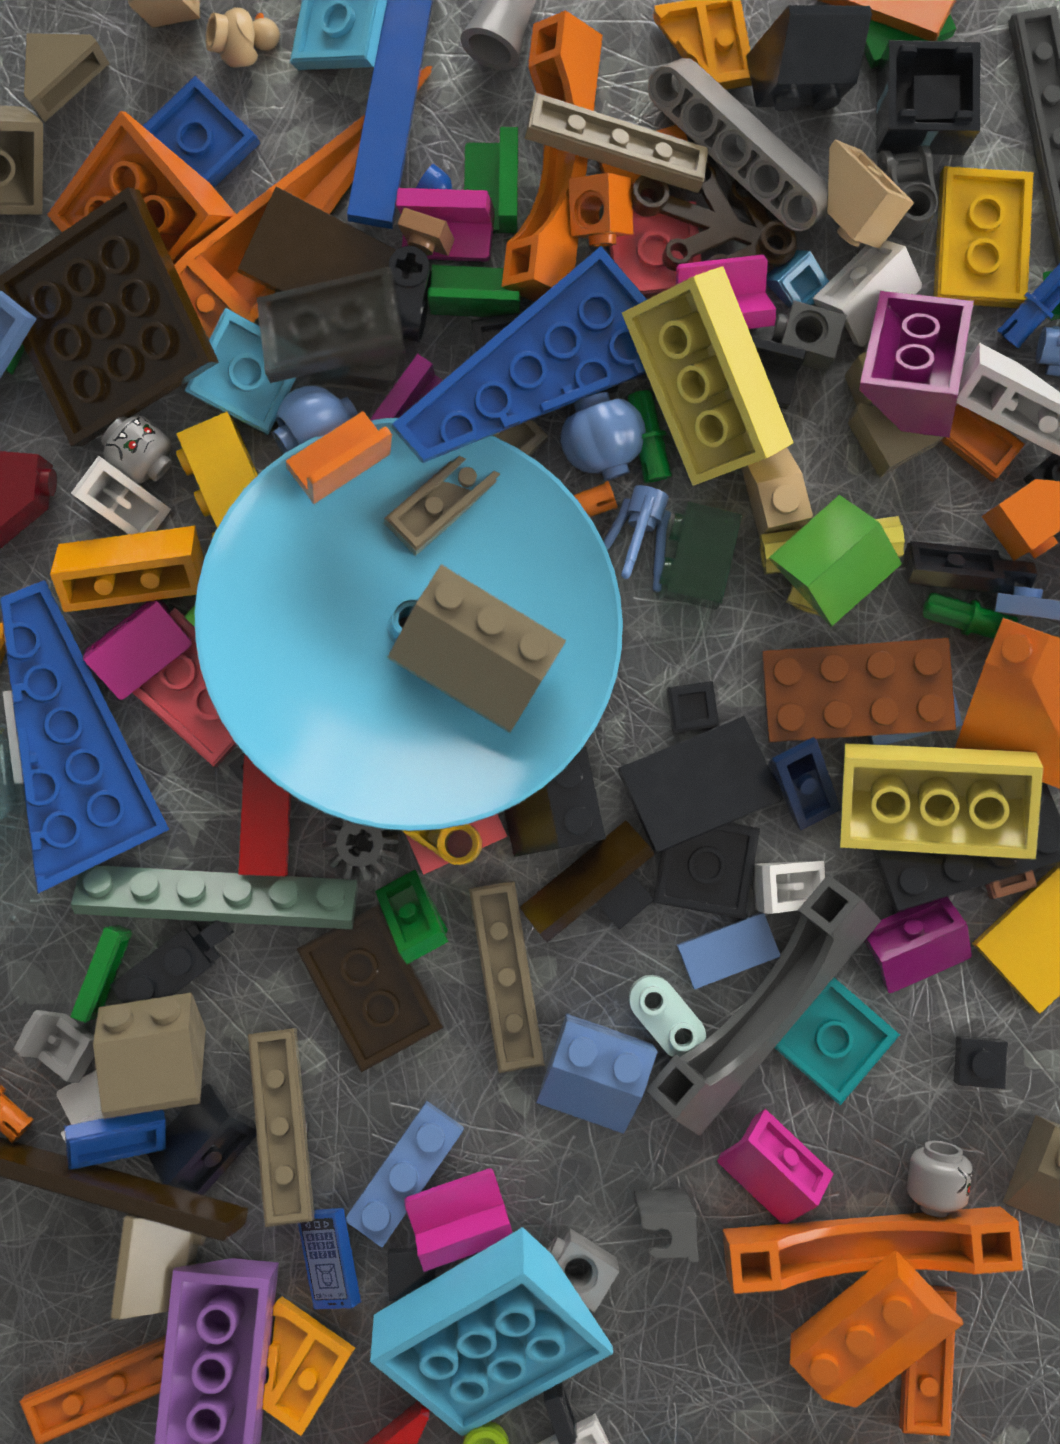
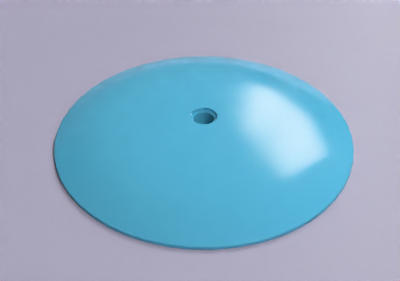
M398 418L371 420L377 430L386 426L392 433L390 455L317 503H312L288 471L286 460L322 437L311 438L275 460L244 488L228 509L214 533L204 558L197 587L195 639L200 668L214 707L235 743L259 770L276 785L300 801L331 816L355 824L380 829L421 831L466 825L494 816L519 804L542 789L564 770L583 748L597 727L609 702L617 678L622 651L623 619L616 574L600 534L579 501L558 478L520 449L495 436H489L422 463L392 429V423ZM459 456L466 458V460L444 482L463 487L458 481V475L464 467L474 469L477 474L476 482L473 486L463 487L468 490H473L493 471L500 474L496 478L497 481L464 514L416 556L384 524V518L450 461L453 462ZM441 564L566 640L511 733L387 659L402 630L399 621L410 615L416 602Z

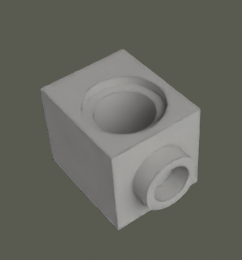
M569 1228L563 1240L555 1237L547 1250L553 1255L587 1308L595 1313L620 1272L616 1256ZM575 1258L585 1259L591 1265L590 1269L580 1276L570 1274L565 1267L569 1261Z

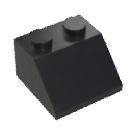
M788 5L746 55L756 107H774L777 111H787L795 107H814L815 110L822 111L837 106L841 99L857 84L872 17L871 7Z
M586 746L578 752L564 770L542 789L519 804L504 810L514 857L606 839Z

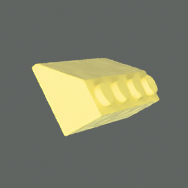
M723 266L693 276L622 312L692 486L766 459L793 444Z
M845 743L840 848L1036 859L1043 765L1036 752Z

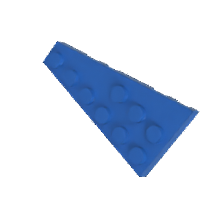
M600 246L392 423V429L422 463H425L646 374L622 312L647 299Z
M45 580L0 598L37 894L169 830L87 663L83 660L84 657Z

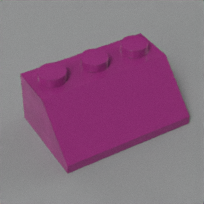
M880 291L859 390L901 431L950 437L974 301Z

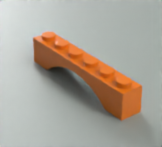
M566 10L534 23L528 69L536 93L594 111L603 35ZM544 145L543 170L538 194L531 212L520 230L507 242L501 287L509 291H518L520 296L536 302L575 268L579 238L571 237L568 179L586 176L588 158Z
M1035 479L982 516L1013 561L1028 552L1035 559L1058 543L1053 535L1060 531V481Z
M1001 1206L961 1209L949 1212L947 1217H934L923 1212L722 1229L726 1277L734 1294L783 1290L796 1284L822 1277L869 1271L895 1249L914 1269L954 1271L969 1274L1023 1270L1019 1222Z

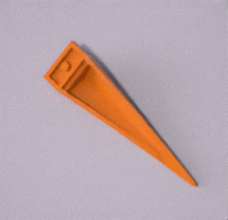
M427 66L421 70L418 90L430 75L432 66ZM365 115L187 251L174 265L208 339L225 308L254 323L275 293V291L237 273L238 267L275 187L277 186L330 214L353 182Z

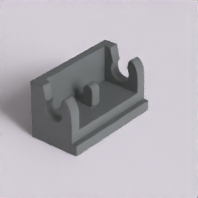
M686 1189L634 1191L635 1205L639 1211L642 1229L653 1235H671V1240L667 1245L648 1247L649 1254L658 1259L687 1258L689 1263L698 1262L695 1210Z

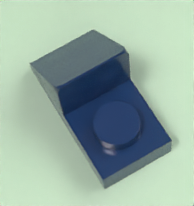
M814 737L770 760L768 767L774 780L780 786L792 820L800 831L841 810L821 749Z

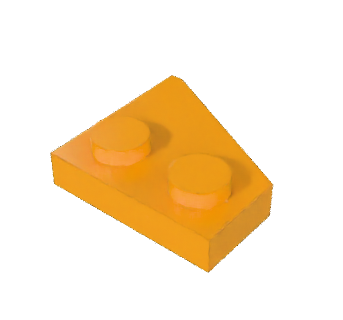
M683 0L654 5V22L682 58H689L695 61L726 90L752 85L746 55L750 52V45L741 0Z
M281 1296L273 1306L272 1316H275L273 1340L268 1350L267 1367L269 1369V1377L264 1386L262 1409L302 1436L356 1347Z

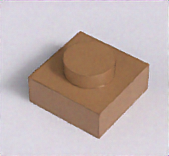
M404 207L398 221V226L407 240V245L419 248L429 256L433 252L449 256L455 239L447 222Z

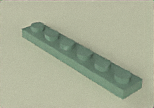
M96 865L78 874L71 907L74 914L220 921L227 923L353 930L358 885L357 880L238 875V873Z

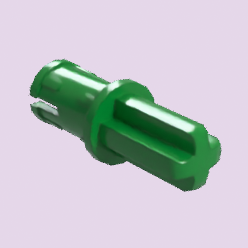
M650 390L633 392L628 395V402L640 412L646 429V433L642 434V439L644 440L641 452L639 453L643 482L653 483L671 478L672 472L664 442L667 432L660 430L653 395Z
M930 593L924 602L922 611L924 618L959 628L961 634L966 636L972 632L995 639L1003 618L1018 623L1017 616H1009L980 607L979 601L972 600L970 603L937 593Z

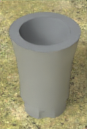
M482 0L475 15L460 36L461 45L466 53L478 63L495 70L508 71L517 67L524 35L537 0Z

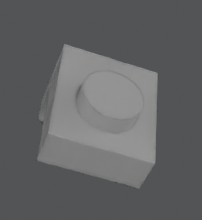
M36 1010L25 1024L13 1050L19 1056L39 1059L66 1082L80 1083L94 1057V1035L67 1014Z

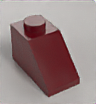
M0 451V549L49 509L50 496H54L56 492L57 475L53 465L39 454Z

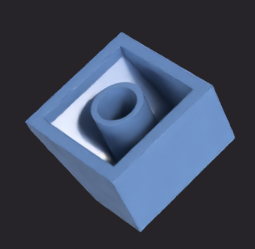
M566 1013L536 1103L624 1134L643 1097L658 1052L653 1043Z

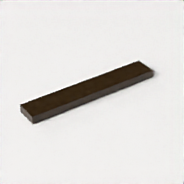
M0 1137V1177L221 1242L246 1225L248 1208L99 1165L71 1170L68 1168L67 1156L18 1142L11 1143L8 1139Z

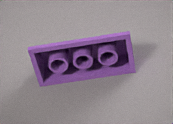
M230 1258L176 1267L173 1270L155 1444H261L264 1415L262 1405L264 1386L267 1383L268 1376L267 1359L272 1336L273 1306L275 1305L279 1262Z

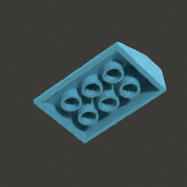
M522 1227L375 1313L370 1362L459 1435L464 1436L471 1430L488 1423L612 1355L613 1346L553 1255Z

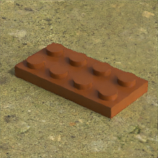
M949 638L762 651L768 743L804 741L812 737L819 740L956 730Z

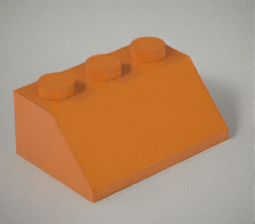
M895 1249L791 1333L790 1364L824 1400L857 1408L961 1327L963 1320Z

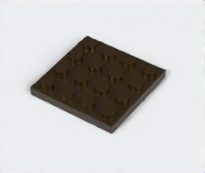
M127 187L0 275V291H3L36 318L22 343L71 447L84 446L105 433L116 419L133 416L219 363L138 189Z

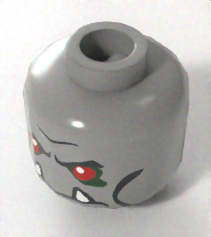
M140 415L116 419L106 430L101 440V443L105 446L103 451L104 459L137 484H141L150 478L155 482L166 474L173 462L168 457L172 447L171 439L148 419Z
M928 1141L924 1147L916 1149L911 1155L906 1187L907 1193L913 1201L921 1205L920 1208L924 1213L934 1217H947L949 1212L959 1211L967 1206L973 1171L972 1164L967 1157L963 1156V1151L958 1146L943 1141Z

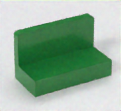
M500 127V143H467L465 145L464 190L488 191L495 208L493 233H517L518 127Z
M432 265L431 287L428 288V302L431 315L496 317L520 313L521 296L518 291H509L501 287L504 268Z

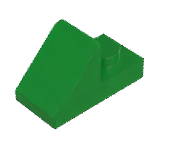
M416 870L375 891L398 952L406 964L449 942L446 936L448 929Z

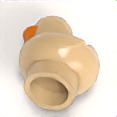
M233 8L224 15L213 12L209 17L206 30L207 50L219 53L222 60L232 68L253 65L258 57L254 46L261 51H269L275 48L280 39L278 26L273 20L264 18L263 13H258L254 21H252L249 12L243 8Z

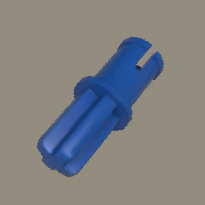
M1060 264L1032 294L1027 292L1024 295L1026 300L997 329L1017 349L1022 346L1031 333L1047 317L1052 319L1054 316L1052 310L1060 303Z

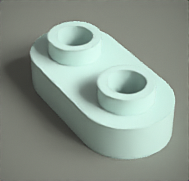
M646 975L634 982L629 991L630 1007L636 1017L668 1055L674 1057L677 1054L681 1057L706 1040V1031L702 1022L664 978L657 975ZM650 992H657L661 995V1003L656 1008H649L645 1005V997ZM681 1028L691 1031V1038L685 1044L675 1042V1033Z

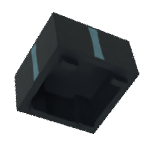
M889 40L877 66L876 153L885 150L891 151L892 154L916 151L921 145H928L932 154L965 155L980 132V42ZM960 75V110L955 112L949 123L915 122L917 110L911 109V82L913 76Z

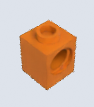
M603 173L568 179L571 237L589 239V246L605 247L616 245V237L633 235L631 177ZM603 204L604 213L600 220L599 210L601 205Z

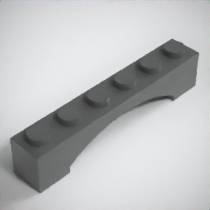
M830 875L824 878L798 909L801 916L789 942L771 971L750 998L725 1024L705 1041L681 1057L675 1054L647 1087L646 1091L676 1121L700 1136L881 922L860 897Z

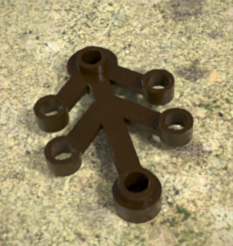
M706 162L705 170L707 181L703 183L699 193L696 194H702L710 210L670 196L667 183L642 175L635 181L632 188V208L638 215L650 217L661 213L704 229V231L684 240L675 238L668 242L662 254V261L672 271H676L679 264L688 263L692 257L731 240L748 246L728 256L716 254L710 260L764 255L768 261V266L781 267L786 265L796 252L797 243L794 230L785 226L781 221H772L763 204L736 179L728 191L727 201L715 179V169L708 162ZM736 189L746 191L748 197L740 196ZM647 196L653 201V203H649L643 200L641 197ZM730 204L734 208L744 209L752 226L740 222ZM768 242L774 243L778 250L772 248ZM670 251H679L684 259H676Z

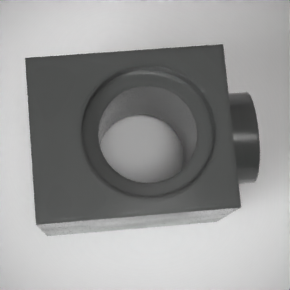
M794 300L787 315L779 313L771 340L779 342V344L805 350L806 355L802 366L826 372L835 359L847 315ZM799 328L810 330L814 334L816 342L805 343L797 337L795 330Z

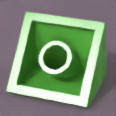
M838 495L769 557L770 561L830 627L902 564L880 522L841 495Z

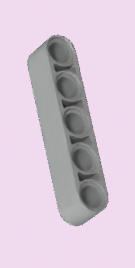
M681 58L661 66L651 73L648 80V94L652 102L698 145L707 147L708 154L785 226L794 231H804L828 215V183L699 64L689 58ZM672 74L678 79L680 85L679 93L672 85ZM704 105H707L712 112V123L705 117ZM737 135L745 141L746 153L738 148L736 142ZM769 165L777 170L779 184L770 177ZM802 196L808 198L812 203L813 214L803 208Z

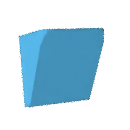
M796 250L794 256L786 265L774 267L767 274L766 279L767 286L789 308L794 300L814 305L813 297L829 282L811 251Z

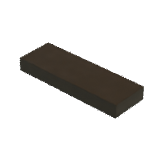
M625 820L610 832L606 839L599 841L521 905L520 909L540 936L548 943L654 856L655 853Z

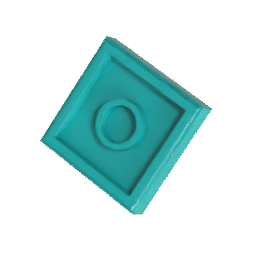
M833 977L774 1048L835 1102L841 1105L900 1034Z

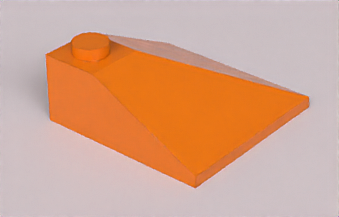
M124 111L118 113L47 214L59 230L64 232L127 187L138 189L174 265L187 251L236 215L207 180Z
M1005 618L1002 619L984 663L955 748L1036 752L1043 765L1042 782L1060 789L1059 637Z

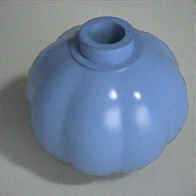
M314 385L302 386L288 393L282 400L276 415L279 428L272 432L281 453L285 454L311 438L322 437L358 413L348 397L340 400L325 388Z
M608 392L598 393L574 403L576 413L565 419L561 430L560 443L567 460L583 472L602 473L604 481L630 473L627 464L631 463L641 452L644 440L642 439V434L646 433L645 423L640 412L624 399L611 400Z

